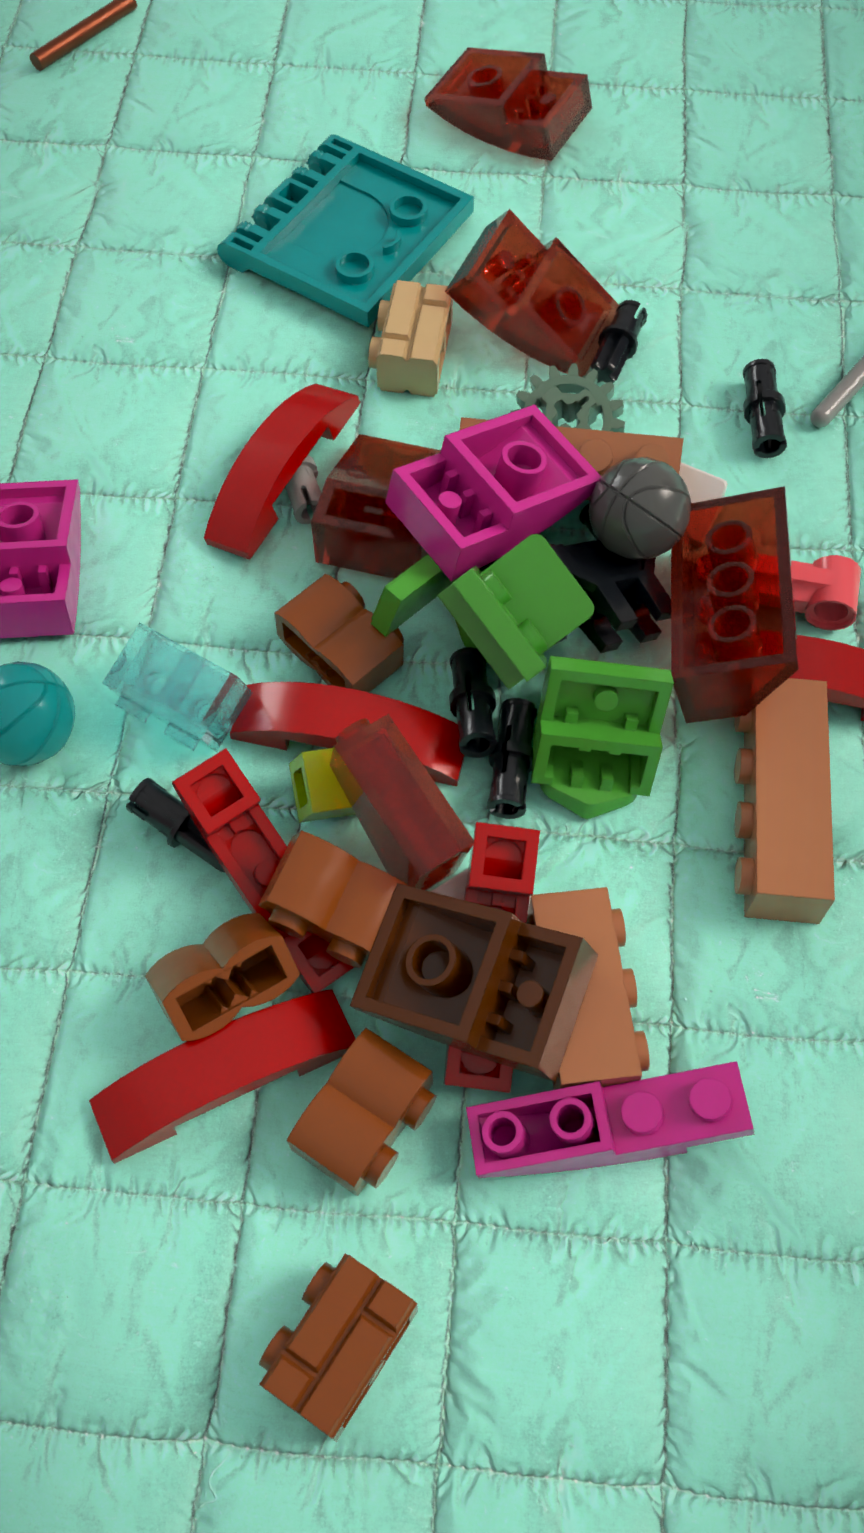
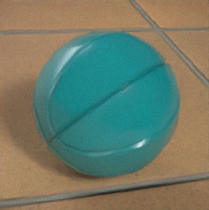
M19 661L0 665V763L15 766L39 764L56 755L65 746L75 721L73 697L64 681L44 666L37 663Z

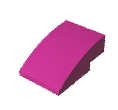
M534 404L447 434L444 437L440 453L393 469L385 503L449 580L453 581L474 566L481 568L499 559L528 536L540 534L555 524L591 495L597 481H600L601 475Z
M78 479L0 483V639L74 634L81 558V503Z

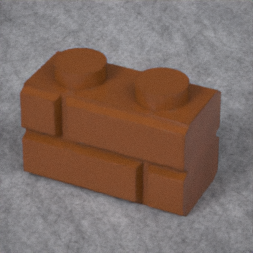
M346 1253L336 1268L328 1262H325L320 1267L302 1297V1300L310 1305V1308L294 1332L284 1325L276 1333L259 1362V1365L267 1370L259 1385L335 1442L341 1436L418 1312V1304L412 1298L380 1278L372 1270Z

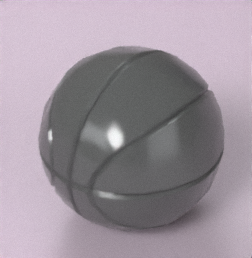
M648 457L630 458L611 466L599 478L600 481H597L590 495L588 511L593 533L608 551L630 560H648L669 551L681 540L680 537H683L690 520L691 498L686 483L672 466Z

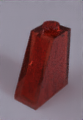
M389 714L372 724L367 718H364L345 728L338 734L335 739L337 744L333 746L330 761L333 773L387 873L411 887L427 891L458 870L475 841Z

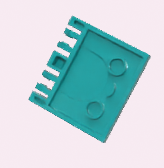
M332 134L318 146L317 151L314 150L309 155V159L306 162L309 170L306 167H297L292 172L291 178H286L264 200L262 205L260 204L254 209L252 218L255 224L252 225L251 222L242 221L236 227V231L231 232L217 246V252L227 266L241 273L251 270L353 321L369 327L378 318L380 301H390L393 284L397 280L411 281L474 212V196L343 137Z

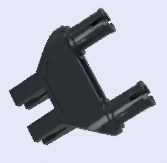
M588 503L580 512L579 520L588 528L596 540L566 546L563 544H550L594 604L593 615L581 624L579 628L600 653L618 649L623 640L616 631L629 629L640 643L656 640L662 633V630L652 620L650 614L657 622L672 618L678 611V608L654 574L656 557L648 560H630L608 551L593 533L589 519Z

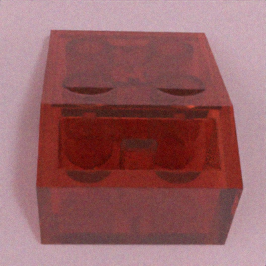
M359 434L327 477L314 511L311 527L315 562L395 579L426 556L428 553L388 507L385 501L393 469L438 454L441 450Z

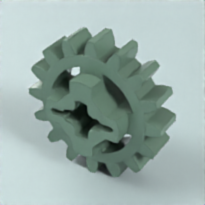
M575 363L571 364L568 375L560 376L556 366L552 365L549 366V379L545 382L536 375L530 377L531 389L533 391L531 394L520 390L516 394L517 404L522 409L535 404L554 426H558V420L561 418L568 423L576 419L577 426L574 428L591 429L590 425L596 421V416L601 413L603 420L601 431L624 433L625 421L617 419V417L623 414V401H610L614 395V384L608 382L599 387L597 385L598 371L594 368L584 378L578 376V366ZM565 423L559 427H570V425Z

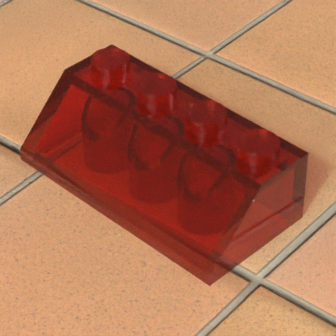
M785 486L691 503L689 524L683 537H680L681 540L671 548V673L686 723L746 716L799 669Z

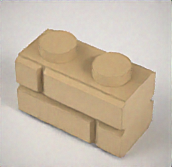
M397 280L393 284L390 301H380L377 328L378 331H382L381 337L372 336L368 364L369 368L377 369V387L381 391L404 393L405 390H409L413 395L434 397L437 394L453 317V290H451L450 286L426 284L425 287H422L418 282Z

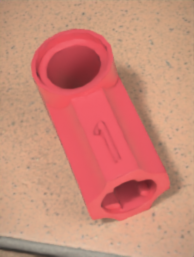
M754 554L746 582L744 600L745 603L805 613L808 623L820 629H845L856 621L861 568L851 558L839 555L824 556L810 564Z

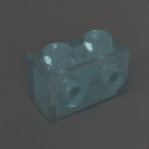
M142 623L138 624L102 682L119 696L114 706L142 723H146L150 715L168 724L163 734L192 751L195 750L200 742L217 752L253 693L238 676Z

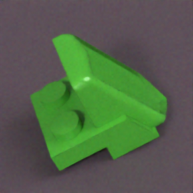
M532 534L525 538L483 572L477 566L472 567L437 595L454 617L464 646L477 648L508 690L523 679L528 682L547 667V658L543 653L587 621L594 612V604L547 540L539 534Z
M550 656L533 734L531 783L539 784L547 797L584 819H591L625 807L632 803L637 795L650 796L663 749L660 732L674 685L671 670Z

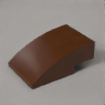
M397 883L350 1006L355 1010L445 1045L555 1082L598 954L582 937L521 922L511 912Z

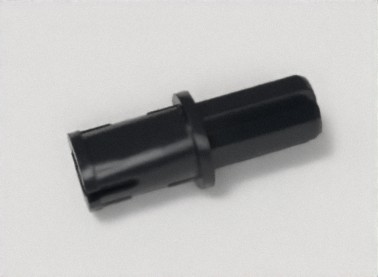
M625 300L621 302L616 309L611 324L600 333L598 339L599 349L590 365L591 369L594 368L598 371L597 383L602 381L605 383H615L626 360L632 358L636 353L638 347L637 337L648 316L645 307H643L635 319L634 315L640 306L638 301Z
M146 778L139 783L130 795V802L126 804V809L158 829L159 832L167 837V844L175 848L182 844L220 872H225L182 801L167 792L166 789L151 778Z

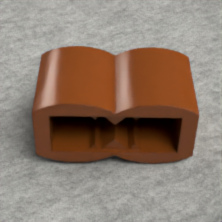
M324 574L274 613L277 635L302 662L315 669L327 685L370 693L403 666L404 638L399 628H396L385 637L371 625L373 613L364 609L365 603L362 596L348 582L340 583L330 575Z
M301 830L291 838L258 906L271 913L268 923L273 927L301 939L304 938L307 931L313 933L329 943L326 952L330 956L348 965L361 968L364 960H368L397 883L407 884L372 865L359 861L339 847Z
M250 913L223 923L208 936L203 944L181 947L168 953L149 969L145 978L182 1041H192L207 1037L222 1029L238 1014L242 1007L261 1005L280 996L292 986L300 973L282 935L260 913Z
M365 1028L346 1051L328 1082L317 1093L295 1124L287 1138L290 1149L356 1196L360 1194L367 1183L377 1188L386 1178L399 1153L391 1148L396 1138L406 1125L416 1130L424 1121L436 1100L437 1095L429 1091L433 1085V1071L368 1028Z

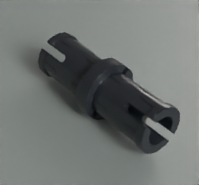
M756 359L749 362L743 369L747 394L743 404L744 418L751 424L754 454L760 458H773L784 452L787 447L782 417L786 412L785 399L778 392L774 363L768 359Z
M464 647L455 651L450 657L454 687L449 695L450 711L457 718L460 752L467 757L482 758L490 755L497 747L492 714L496 709V696L492 687L488 685L486 659L477 648ZM471 694H473L474 710L472 709Z
M510 698L501 703L497 747L489 755L488 759L490 766L493 767L487 809H490L492 815L505 819H515L525 814L529 772L532 771V742L538 710L533 702L522 698Z

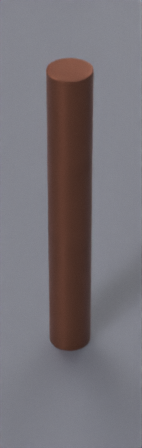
M113 0L32 52L30 60L33 66L39 71L48 67L137 8L136 0Z

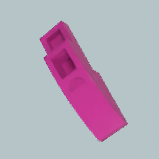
M737 1061L602 1087L600 1081L466 1107L476 1176L478 1178L555 1173L651 1160L688 1153L687 1147L754 1135V1128Z

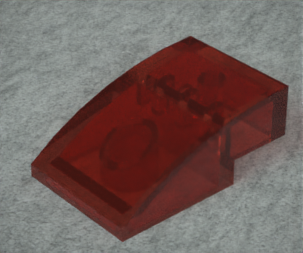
M469 47L425 97V103L429 109L463 132L506 151L550 161L554 159L592 109L588 74L548 71L545 53Z
M510 209L485 227L445 290L467 313L508 344L548 366L555 365L559 371L568 374L571 364L575 363L578 366V376L580 377L586 375L599 349V335L605 327L611 324L619 305L557 237L543 245Z

